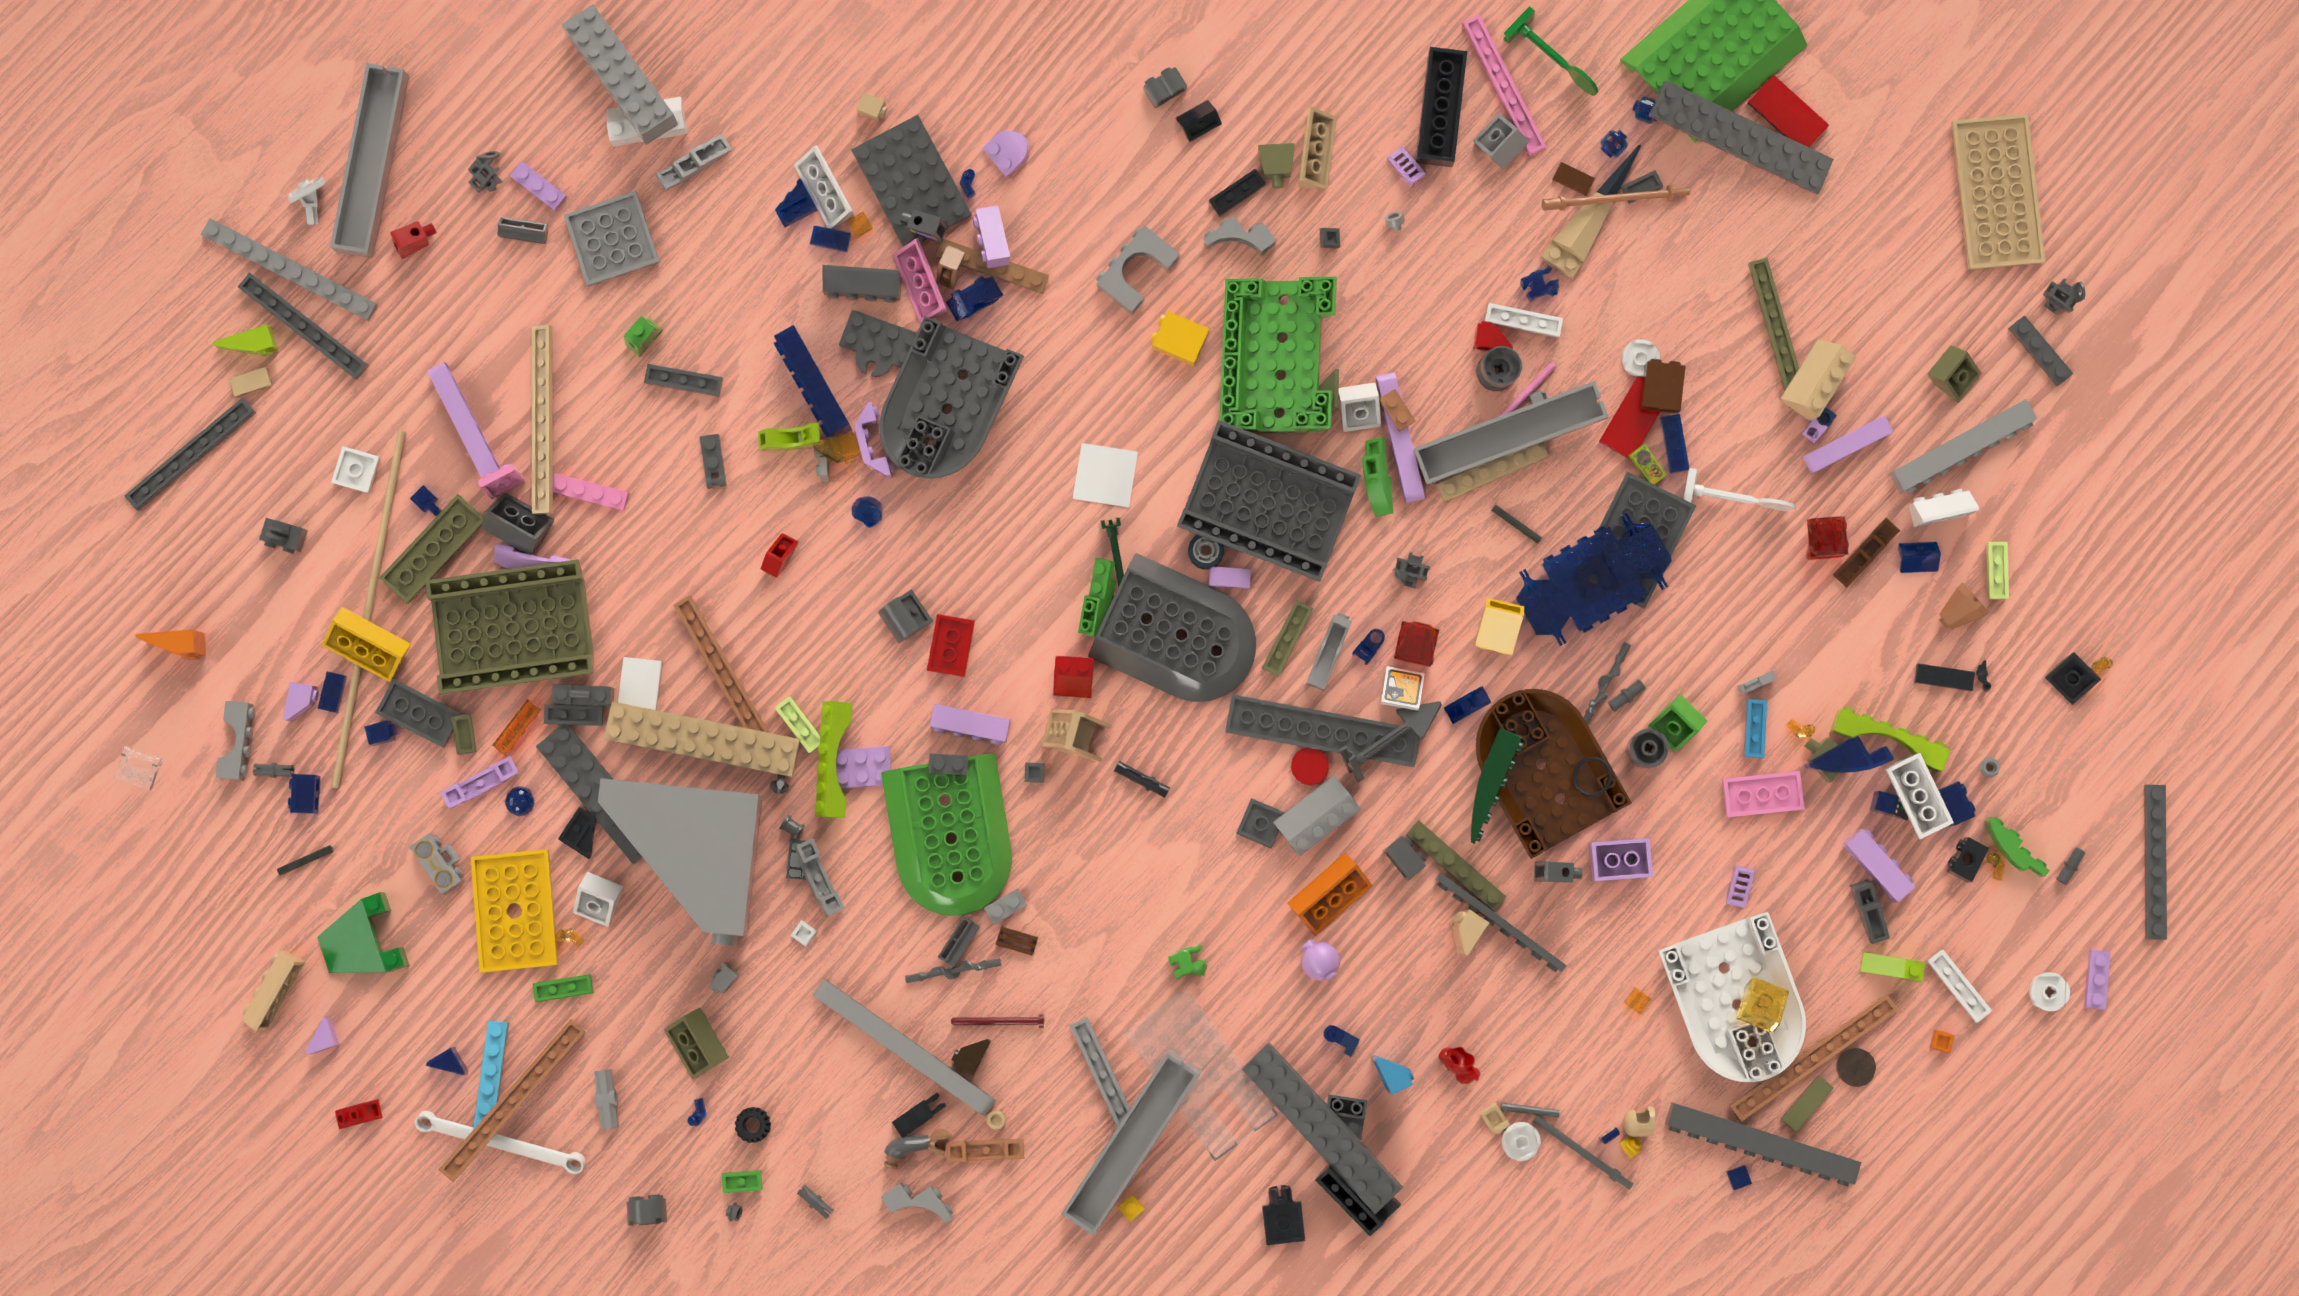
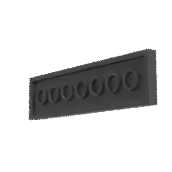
M562 724L536 745L537 749L589 812L596 817L598 823L631 863L635 864L642 856L598 803L600 778L614 779L570 725Z

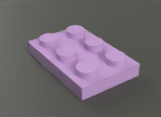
M890 746L837 750L836 772L841 789L883 785L881 772L891 770Z

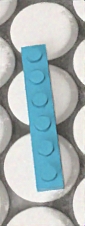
M488 1021L473 1130L498 1102L508 1022Z

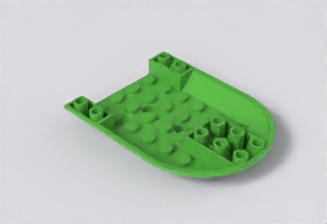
M995 753L969 756L967 775L928 773L929 763L881 772L897 871L907 893L914 901L927 910L948 916L970 914L991 903L1004 888L1012 865L1011 844ZM946 794L950 797L951 801L947 806L940 804L939 798L941 795ZM948 833H954L957 836V841L954 844L946 842L945 837ZM955 871H960L963 874L961 882L953 881L952 874Z

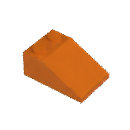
M194 629L135 634V638L180 655L183 659L199 660V656H206L205 633Z

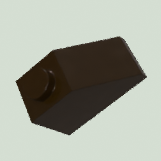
M985 1039L962 1047L960 1051L956 1050L951 1059L954 1061L952 1066L974 1076L991 1040Z

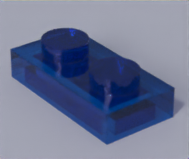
M814 225L810 245L848 253L852 234Z
M326 672L317 709L338 713L347 676Z

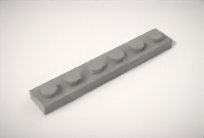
M1087 1017L1070 1025L1118 1128L1130 1107Z

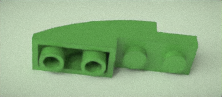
M1379 437L1365 441L1366 457H1362L1365 485L1375 517L1393 514L1392 480L1387 475L1385 438Z
M1095 558L1089 595H1084L1078 633L1096 637L1114 594L1116 581L1112 580L1115 561Z
M1997 817L1986 818L1985 824L1994 844L2016 869L2026 871L2029 868L2039 877H2046L2050 871L2046 868L2047 864L2038 858L2035 860L2031 857V852L2026 848H2019L2023 840L2019 838L2020 835L2016 831L2005 828L2003 826L2004 822Z

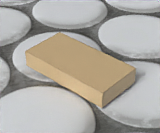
M266 367L229 378L235 397L273 386Z

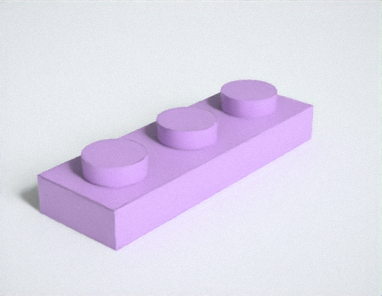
M522 161L510 175L511 178L554 211L567 198L565 194Z
M2089 950L2084 1008L2106 1010L2111 952Z

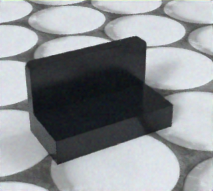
M1209 100L1176 117L1189 142L1222 124L1216 108Z

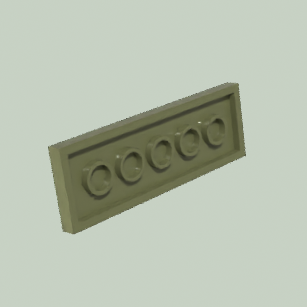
M457 494L379 579L406 604H409L426 586L425 580H432L478 531L484 517Z

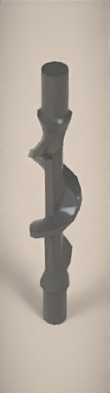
M1623 643L1615 657L1614 665L1609 674L1599 678V692L1596 698L1590 701L1589 708L1585 711L1586 713L1583 717L1587 724H1589L1594 716L1599 702L1608 697L1605 691L1612 678L1620 675V664L1625 660V656L1631 647L1630 644Z
M1000 958L988 961L983 960L979 963L963 961L959 967L944 969L942 966L932 968L927 973L919 972L906 975L905 980L906 983L922 982L927 978L941 975L950 980L957 978L963 971L987 970V968L1002 966Z

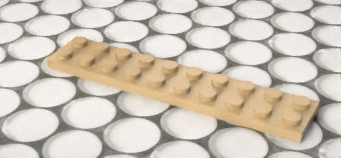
M613 701L604 735L606 740L793 777L801 740Z

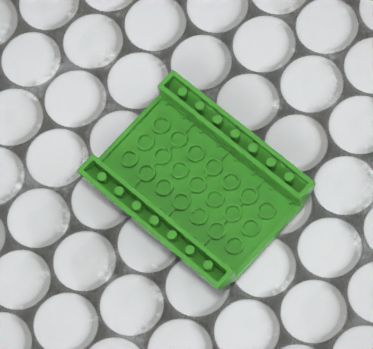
M1688 0L1625 54L1620 61L1632 74L1636 71L1657 95L1663 81L1666 80L1733 111L1807 47V43L1799 25L1776 0ZM1688 135L1695 143L1699 140Z

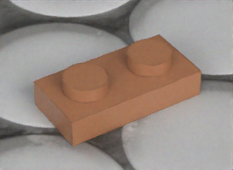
M1396 389L1379 398V402L1399 432L1415 422L1414 417Z

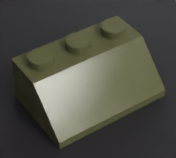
M700 1007L684 1015L664 1029L692 1079L697 1078L729 1058L716 1032L711 1027Z

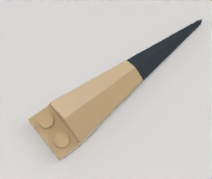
M1641 144L1635 148L1593 196L1618 194L1641 148ZM1613 202L1584 205L1552 240L1540 259L1572 279L1583 264Z

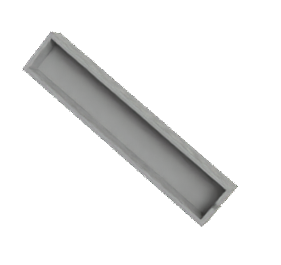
M366 63L330 248L335 252L373 258L409 78L404 69L392 67L385 69L384 66Z
M1590 382L1414 448L1427 486L1608 419L1603 401L1597 403L1601 395L1596 382Z
M1171 1049L1166 1053L1061 1213L1092 1236L1098 1231L1203 1072L1189 1061L1186 1064L1183 1063L1185 1059Z

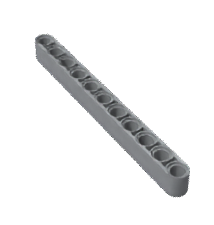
M826 979L822 980L813 993V996L981 1115L986 1116L996 1102L992 1096Z

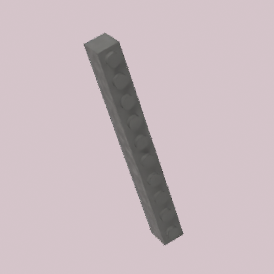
M1673 1102L1670 1104L1665 1125L1670 1126V1131L1680 1133L1681 1130L1687 1131V1136L1699 1139L1702 1136L1707 1138L1706 1142L1718 1145V1142L1726 1144L1725 1148L1736 1151L1737 1148L1744 1150L1743 1154L1755 1157V1154L1763 1156L1762 1160L1774 1163L1775 1159L1781 1161V1166L1790 1169L1794 1165L1800 1167V1172L1809 1175L1813 1171L1819 1173V1178L1828 1181L1832 1177L1838 1179V1184L1847 1187L1849 1183L1855 1185L1862 1163Z

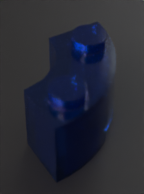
M982 276L976 279L974 284L962 291L960 289L954 291L951 294V298L946 301V304L955 320L960 321L993 305L1003 294L993 276L988 278Z

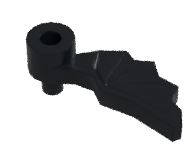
M1984 660L1982 665H1978L1976 674L1978 675L1977 679L1983 683V691L1988 692L1991 689V684L1987 681L1988 673L1986 660Z

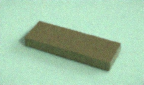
M1817 1075L1783 1115L1781 1120L1797 1132L1834 1088L1820 1075Z

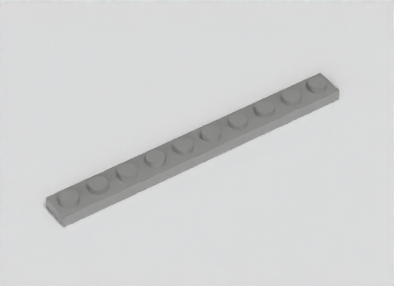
M209 218L201 233L203 237L367 321L370 320L378 305Z

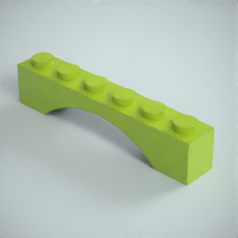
M839 701L822 702L817 793L814 807L815 817L845 818L846 798L837 778L836 756L841 737L851 723L853 703Z
M1847 707L1837 710L1830 732L1845 738L1864 734L1889 737L1902 744L1913 755L1921 753L1928 769L1936 772L1944 770L1951 750L1945 748L1946 744L1938 741L1934 743L1929 742L1927 737L1919 734L1916 736L1910 735L1909 730L1904 728L1894 729L1891 727L1892 724L1880 721L1878 723L1873 721V717L1862 714V716L1857 715L1855 710Z

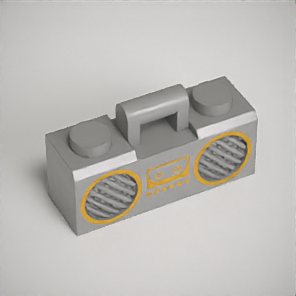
M428 833L409 847L439 892L446 895L465 882L462 878L464 874L458 866H454L461 859L450 844L442 848L440 846L442 845L440 838L437 835ZM446 852L451 859L450 862H448L443 853Z

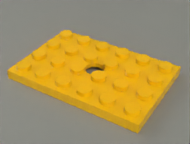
M549 849L470 857L480 973L558 965ZM513 903L519 904L522 908V914L515 919L511 918L507 912L508 907Z

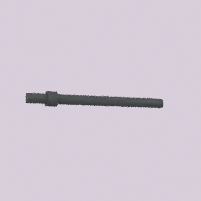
M1536 1115L1533 1120L1534 1123L1609 1175L1608 1178L1614 1182H1619L1630 1190L1633 1183L1622 1176L1619 1170L1616 1168L1612 1169Z

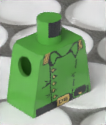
M641 316L625 333V345L640 357L663 329L649 317Z

